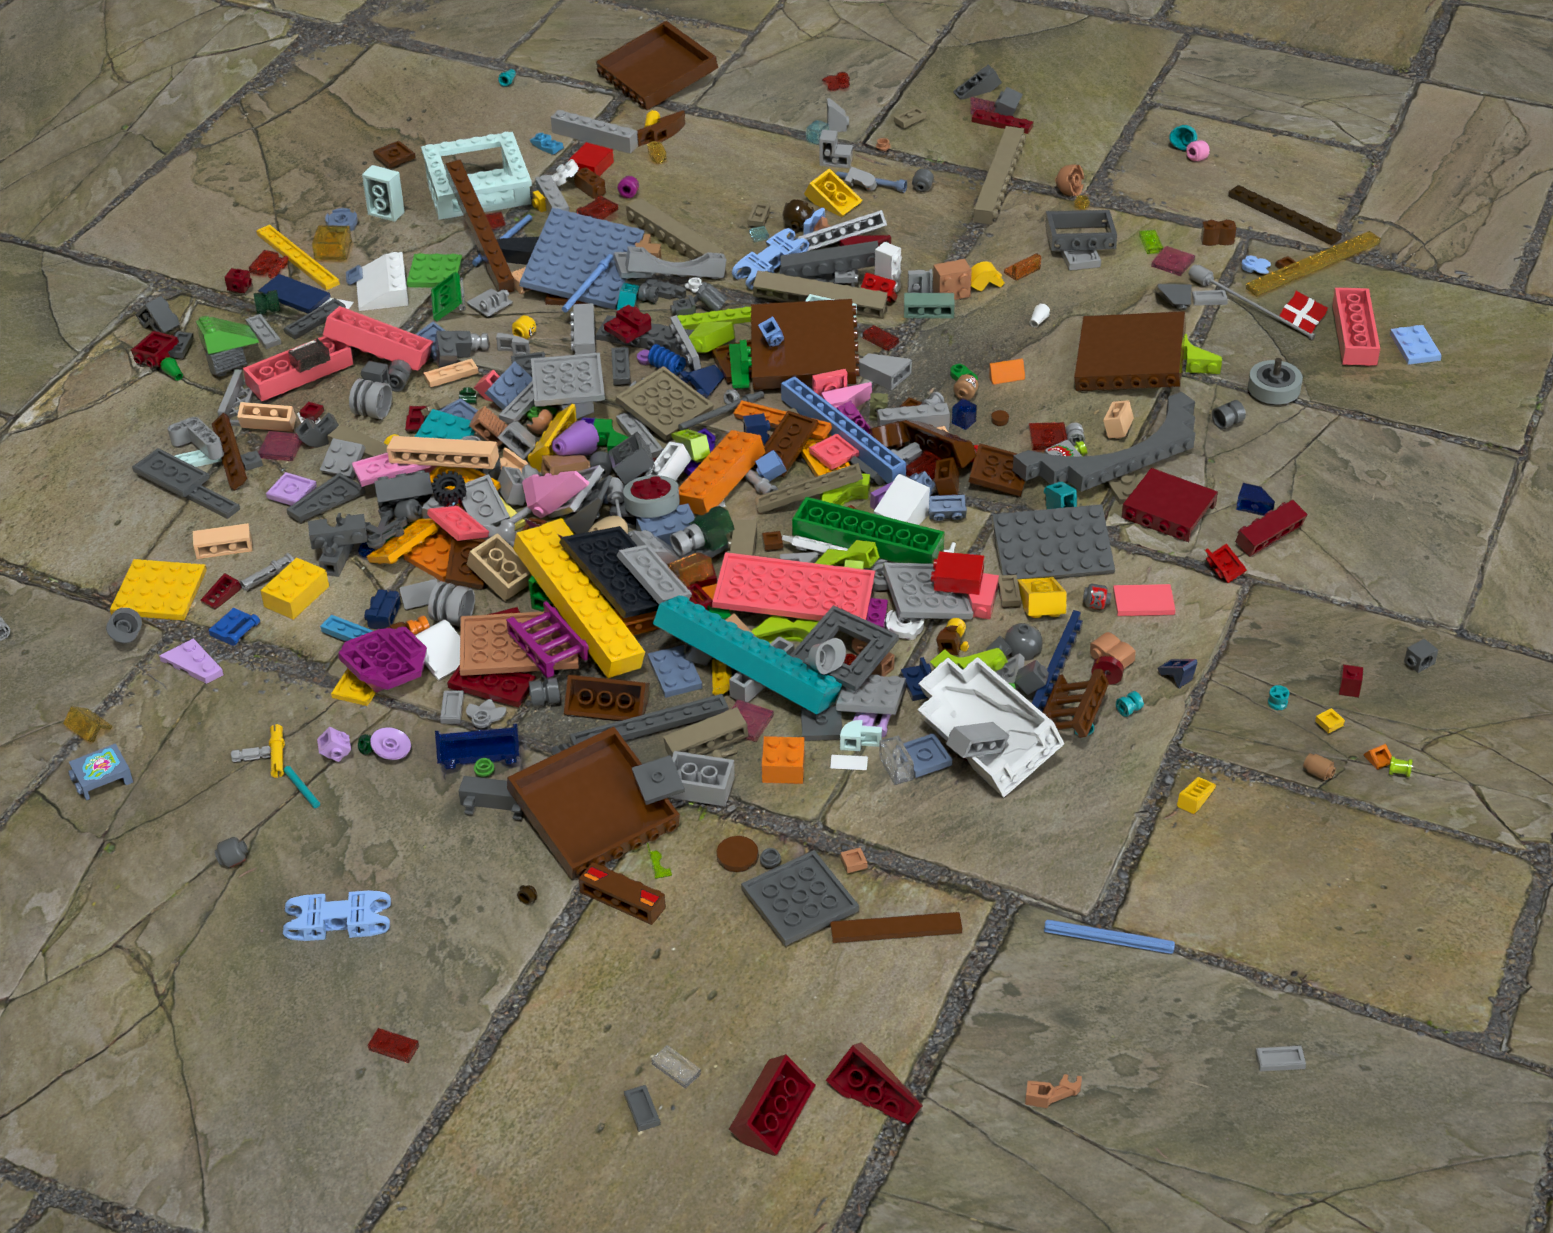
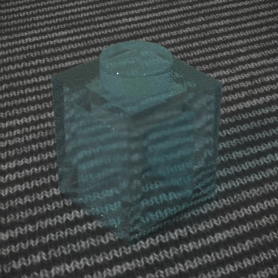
M815 120L806 128V141L820 145L822 130H829V124Z

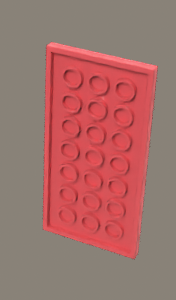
M725 552L712 607L820 621L834 605L866 620L875 571Z

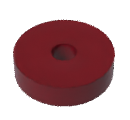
M1110 656L1097 658L1093 662L1091 669L1092 674L1095 669H1102L1109 685L1120 682L1124 673L1122 663Z

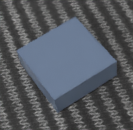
M360 265L346 272V282L349 286L363 278V269Z

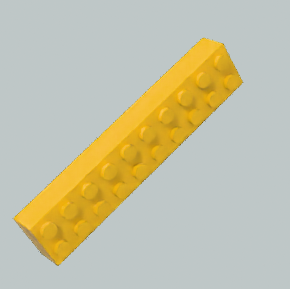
M546 524L517 532L513 550L568 625L582 640L587 642L589 654L606 677L611 678L641 668L645 655L644 649L596 585L559 543L561 539L551 525Z

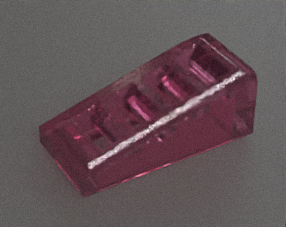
M970 97V113L974 114L976 110L994 113L996 109L994 107L995 102Z

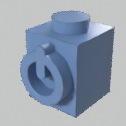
M774 317L758 325L769 346L779 345L783 341L784 336Z

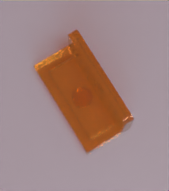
M1036 253L1004 269V273L1015 281L1020 280L1040 270L1041 255Z

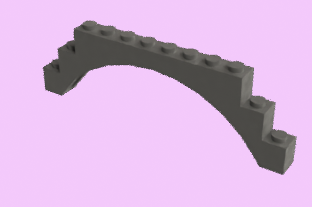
M1183 392L1169 396L1165 422L1156 433L1131 448L1109 454L1076 457L1050 455L1027 450L1014 455L1012 470L1025 481L1037 476H1041L1051 485L1068 481L1082 492L1193 448L1195 432L1193 431L1195 401Z

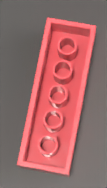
M1335 288L1332 305L1342 364L1377 365L1380 345L1369 288Z
M341 306L327 317L323 335L330 340L340 341L346 346L356 347L360 351L372 353L378 358H385L391 362L403 360L410 365L412 370L417 371L429 360L434 342Z
M323 336L243 368L246 385L261 401H264L353 365V359L349 346Z

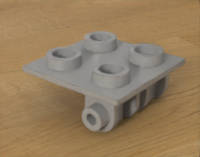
M491 288L466 303L488 317L512 304L513 301L508 299L509 292L507 290L497 292Z

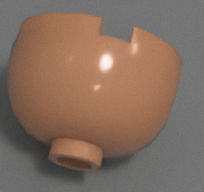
M1071 164L1060 169L1055 178L1060 192L1068 196L1080 195L1084 184H1081V179H1084L1081 166Z

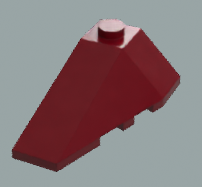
M862 1042L851 1046L826 1079L842 1096L849 1099L852 1098L865 1106L880 1110L884 1114L907 1124H910L923 1107L879 1057Z

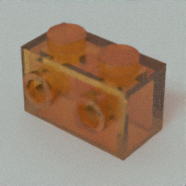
M700 552L667 564L686 587H689L691 583L704 581L707 577L714 575L711 557Z

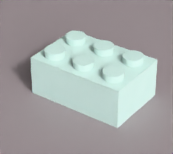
M372 165L362 174L368 215L395 222L405 212L399 172Z

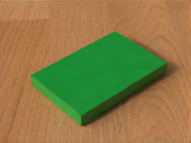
M456 271L431 289L433 319L435 321H439L462 304L460 275Z

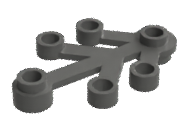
M391 505L383 506L378 510L381 518L378 527L371 525L370 522H365L368 539L367 545L369 548L379 549L388 538L392 536L400 537L404 534L403 527L408 524L406 517H398L395 521L388 524V521L394 518V511Z

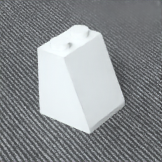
M899 474L874 510V514L919 525L929 516L930 488Z

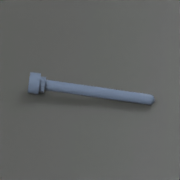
M838 171L836 175L839 178L846 179L848 173ZM875 178L877 185L893 187L898 192L903 193L907 189V180L900 179L895 182Z

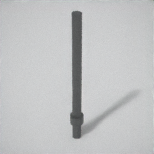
M759 391L754 394L744 395L742 399L678 425V428L682 431L736 409L741 400L754 403L755 400L764 397V393Z

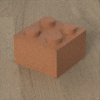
M965 259L934 265L933 293H954V300L970 297L972 270Z

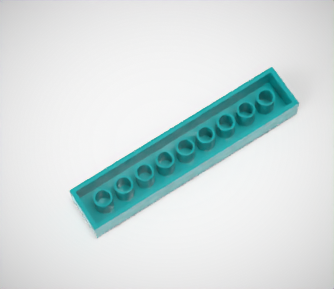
M679 595L659 604L653 622L657 627L815 714H819L835 704L842 684L837 682L834 677L819 673L818 670L804 664L801 659L786 654V651L771 646L768 641L755 637L750 631L738 628L735 623L727 622L719 614L705 610L704 606L694 604L685 596Z

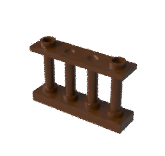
M1095 669L1089 681L1067 683L1063 674L1059 675L1043 711L1054 722L1057 730L1074 729L1079 738L1087 737L1109 685L1102 669ZM1086 689L1084 694L1068 696L1070 691ZM1080 702L1078 707L1062 709L1064 704ZM1074 716L1071 721L1057 722L1060 717Z

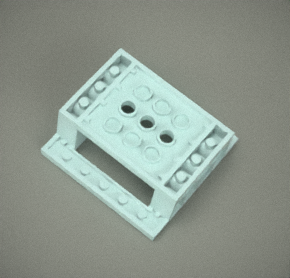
M513 132L489 134L483 137L421 146L425 161L427 184L439 220L464 216L446 177L441 156L501 147L503 169L467 174L483 211L488 212L531 204L530 186H532V182Z

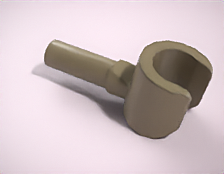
M737 749L726 752L714 750L712 756L725 758L737 753Z

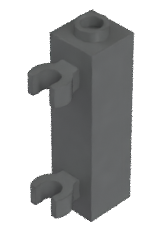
M338 513L336 517L337 524L335 527L343 525L346 521V518L341 517V513ZM324 542L319 566L326 570L327 576H340L354 544L338 546L337 543H334L332 547H328L327 542Z
M463 776L459 788L460 804L466 807L464 814L473 815L476 806L511 810L514 812L513 819H522L523 811L508 791L507 781Z

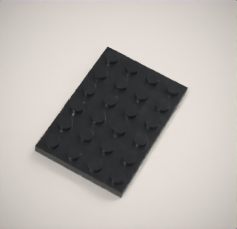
M621 526L561 537L559 542L623 618L658 610L659 604L617 557L619 550L637 547L636 543Z

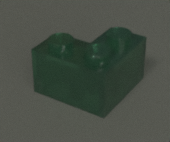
M721 506L711 508L709 512L695 517L689 523V526L696 524L700 528L705 539L704 547L713 552L728 543L726 534L735 529L728 510Z

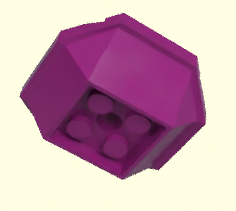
M406 627L377 629L346 641L339 651V660L359 680L364 681L375 693L421 677L427 655V647Z

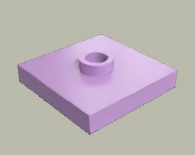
M285 472L269 489L266 496L268 499L292 506L311 493L317 487V484L314 480Z

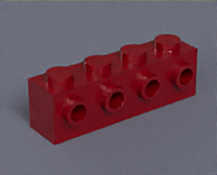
M1294 500L1288 503L1283 502L1276 510H1270L1261 519L1256 518L1251 525L1240 528L1235 542L1251 557L1302 526L1308 514Z

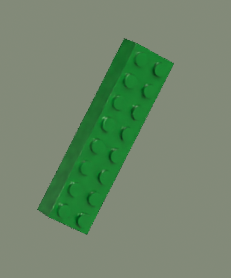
M805 497L792 518V536L809 538L847 549L856 540L875 542L879 557L896 563L934 564V559H938L939 551L942 552L944 549V531L810 497Z

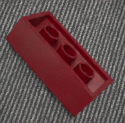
M787 1054L769 1059L729 1130L744 1145L776 1156L816 1084Z

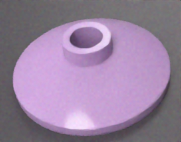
M381 728L373 733L370 740L373 751L380 757L389 760L405 757L411 748L408 736L395 728Z

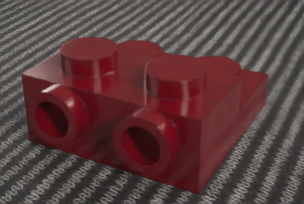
M628 304L616 311V317L604 324V330L627 344L652 330L651 317L648 313H641L638 307H632Z
M152 331L131 349L134 356L133 359L137 364L145 363L150 368L154 366L160 367L161 362L165 358L170 357L168 352L179 343V340L176 336Z

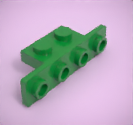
M740 340L739 344H729L732 388L742 389L750 387L749 367H752L751 348L750 346L747 347V340Z

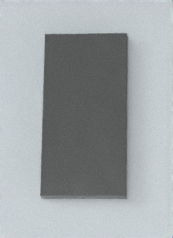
M159 448L132 466L133 472L182 497H186L210 479L207 472Z

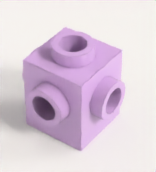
M331 727L317 739L319 753L337 762L348 755L351 750L349 735Z

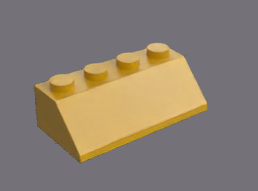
M575 404L569 405L555 416L547 430L543 432L541 439L536 443L533 451L529 453L528 462L530 466L539 472L541 471L542 456H560L553 451L552 443L555 438L577 421Z

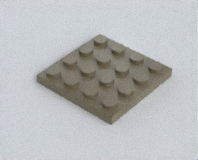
M664 366L617 395L615 402L664 440L672 437L671 433L680 431L678 428L679 424L710 412L714 406L713 403Z

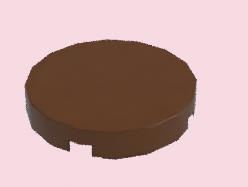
M744 836L726 838L718 845L716 850L718 863L723 865L724 869L732 872L748 870L750 866H754L757 863L759 857L758 847L755 842Z

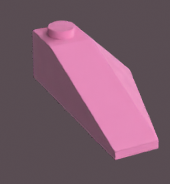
M577 471L560 472L558 475L546 473L545 476H539L534 474L524 479L522 484L527 507L534 515L541 519L554 512L587 487L589 482Z

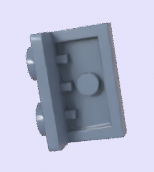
M965 495L929 496V519L941 521L947 518H952L953 520L966 518Z

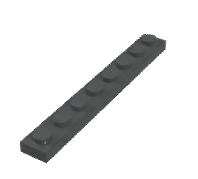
M720 694L570 734V741L574 746L611 727H615L624 740H629L721 714L729 710L723 695Z

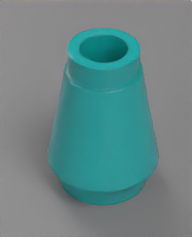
M513 69L502 72L499 75V83L502 86H510L516 76V72Z

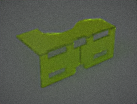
M647 843L648 855L655 879L672 876L670 868L665 869L660 865L661 853L657 850L650 851L649 844Z

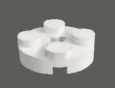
M571 159L565 166L563 164L556 168L557 172L551 177L557 187L567 182L566 179L569 176L572 177L577 172L579 167Z
M891 610L886 615L885 626L887 630L898 634L899 638L914 640L923 630L924 618H899L897 611L893 612Z

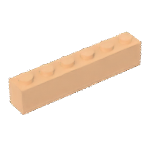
M393 436L387 446L389 463L493 469L499 458L497 442Z

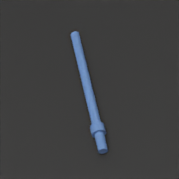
M528 214L499 239L511 238L532 220V216ZM481 253L472 261L474 266L484 261Z
M608 254L605 259L598 263L593 273L562 307L563 312H567L601 272L609 267V263L614 258L612 254Z

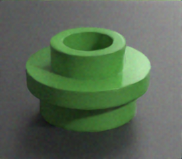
M488 758L477 760L474 766L475 774L480 777L491 775L495 769L494 764Z

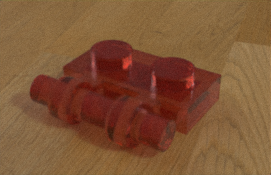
M263 250L248 267L249 272L262 276L268 272V277L273 279L280 273L282 268L286 267L289 258L287 256L281 258L277 252Z

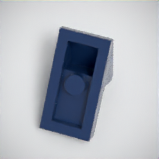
M1170 659L1158 667L1160 675L1173 676L1177 687L1181 688L1193 679L1198 662L1197 659Z

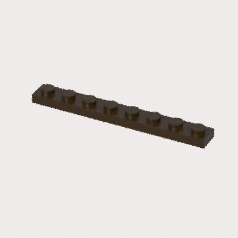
M1237 185L1228 192V197L1327 244L1334 245L1342 238V233L1301 215L1243 186Z

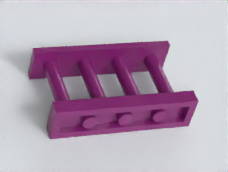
M546 601L543 603V614L523 623L518 622L514 617L506 619L510 637L541 672L549 678L554 675L553 666L557 662L577 653L584 661L588 660L587 651L589 647L587 642L582 640L563 620L556 608ZM547 620L552 624L533 634L526 631ZM556 631L562 635L543 645L536 643L537 640ZM566 642L572 646L554 656H548L545 653Z

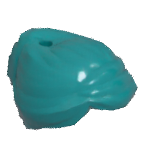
M1188 125L1178 126L1169 134L1172 145L1183 151L1187 150V146L1191 142L1198 139L1195 129Z

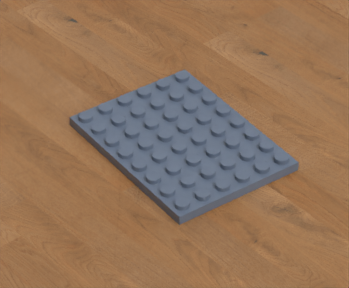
M552 208L521 277L519 286L570 299L593 273L602 259H605L608 254L613 255L614 252H627L628 246L635 247V243H640V240L643 239L645 230ZM614 259L609 263V267L602 271L580 296L578 301L616 309L620 289L623 283H626L627 278H620Z

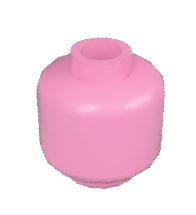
M1202 140L1191 142L1186 150L1188 158L1195 162L1206 159L1209 155L1208 144Z

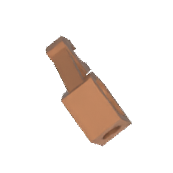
M1064 1074L1059 1086L1053 1087L1049 1082L1028 1081L1025 1105L1048 1108L1053 1102L1071 1095L1076 1096L1081 1090L1082 1076H1077L1076 1082L1071 1083L1068 1081V1075Z

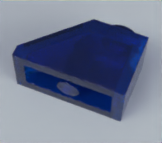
M1247 483L1242 484L1236 510L1264 516L1270 510L1274 511L1275 501L1261 486Z

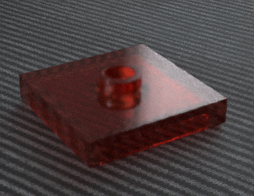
M1064 422L1029 423L1032 450H1046L1067 440Z

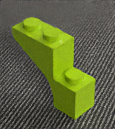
M1185 334L1183 360H1186V372L1220 374L1222 357L1192 345L1188 341L1187 334Z
M862 473L863 479L855 483H849L837 489L821 493L820 500L844 506L852 500L868 499L870 474Z
M856 540L847 551L828 548L815 563L844 567L845 560L864 561V568H871L880 557L875 542Z
M772 615L751 632L757 638L766 640L770 644L779 636L787 641L802 642L819 621L798 618L793 623L783 616Z
M999 648L967 657L953 656L944 649L930 663L935 669L940 663L949 658L963 670L978 657L994 672H997L1008 661L1003 651Z

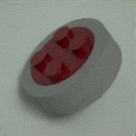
M649 475L639 477L630 481L623 489L625 509L630 514L638 517H660L674 511L680 503L677 482L666 476Z

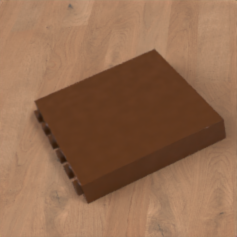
M664 21L596 61V70L600 76H603L608 82L619 88L623 94L628 95L631 100L636 101L640 107L646 110L651 109L718 69L717 59L714 54L668 21Z
M852 299L751 304L753 390L781 388L782 382L793 377L798 378L807 386H812L813 375L842 369L847 371V384H857L856 377H860L859 366H856V364H859V354H855V352H858V342H854V340H858L857 329L854 330V328H857V317L853 318V316H856V305L853 306ZM771 317H774L784 336L783 341L776 346L768 345L758 326Z
M1185 311L1083 316L1074 376L1076 391L1180 387L1186 334Z
M611 727L507 777L508 791L571 880L580 877L592 862L604 866L607 862L619 859L625 853L637 850L643 844L655 841L661 835L673 832L679 827L680 814L668 798L645 805L632 773V767L642 765V763L615 727Z

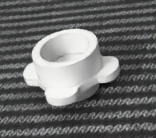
M689 279L685 288L696 293L699 289L698 286L702 285L701 279Z

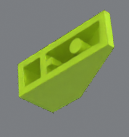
M689 429L671 433L676 443L685 446L692 458L691 460L701 462L710 454L707 435Z

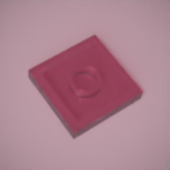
M1165 246L1152 261L1151 267L1182 276L1195 261V255Z
M269 431L258 454L260 458L293 461L302 441L295 433Z
M737 700L732 709L737 707L747 723L748 737L745 739L757 742L773 718L774 711Z

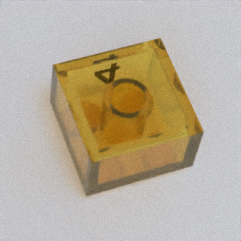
M318 225L312 242L314 259L322 261L347 260L352 244L350 226Z

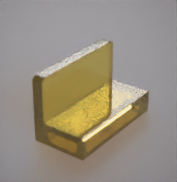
M75 706L70 707L63 722L64 725L88 742L95 741L100 728L110 730L112 728L111 724L88 708Z

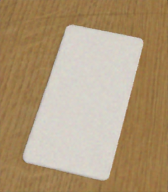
M831 755L830 768L867 770L868 757Z

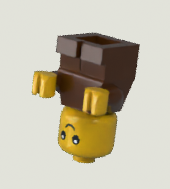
M950 619L946 627L939 632L936 638L939 654L944 649L951 655H958L959 650L964 652L968 650V642L964 641L960 644L961 637L966 630V624L962 619Z

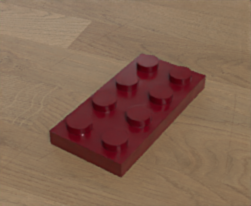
M459 665L447 682L449 689L464 691V693L519 708L529 693V681H536V678L533 675L522 672L460 676Z

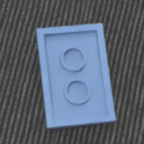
M1423 325L1391 329L1390 336L1407 364L1441 360V353Z

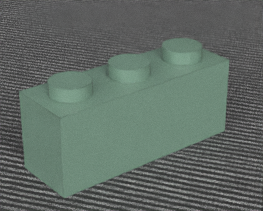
M904 293V318H954V293Z

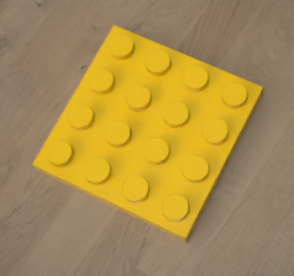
M133 559L110 608L111 615L117 609L127 607L135 610L140 617L185 621L207 571L206 565Z

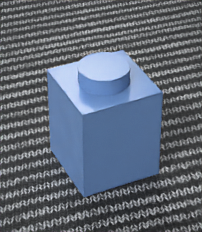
M774 450L755 461L758 466L756 470L761 478L765 477L769 481L787 471L781 458Z

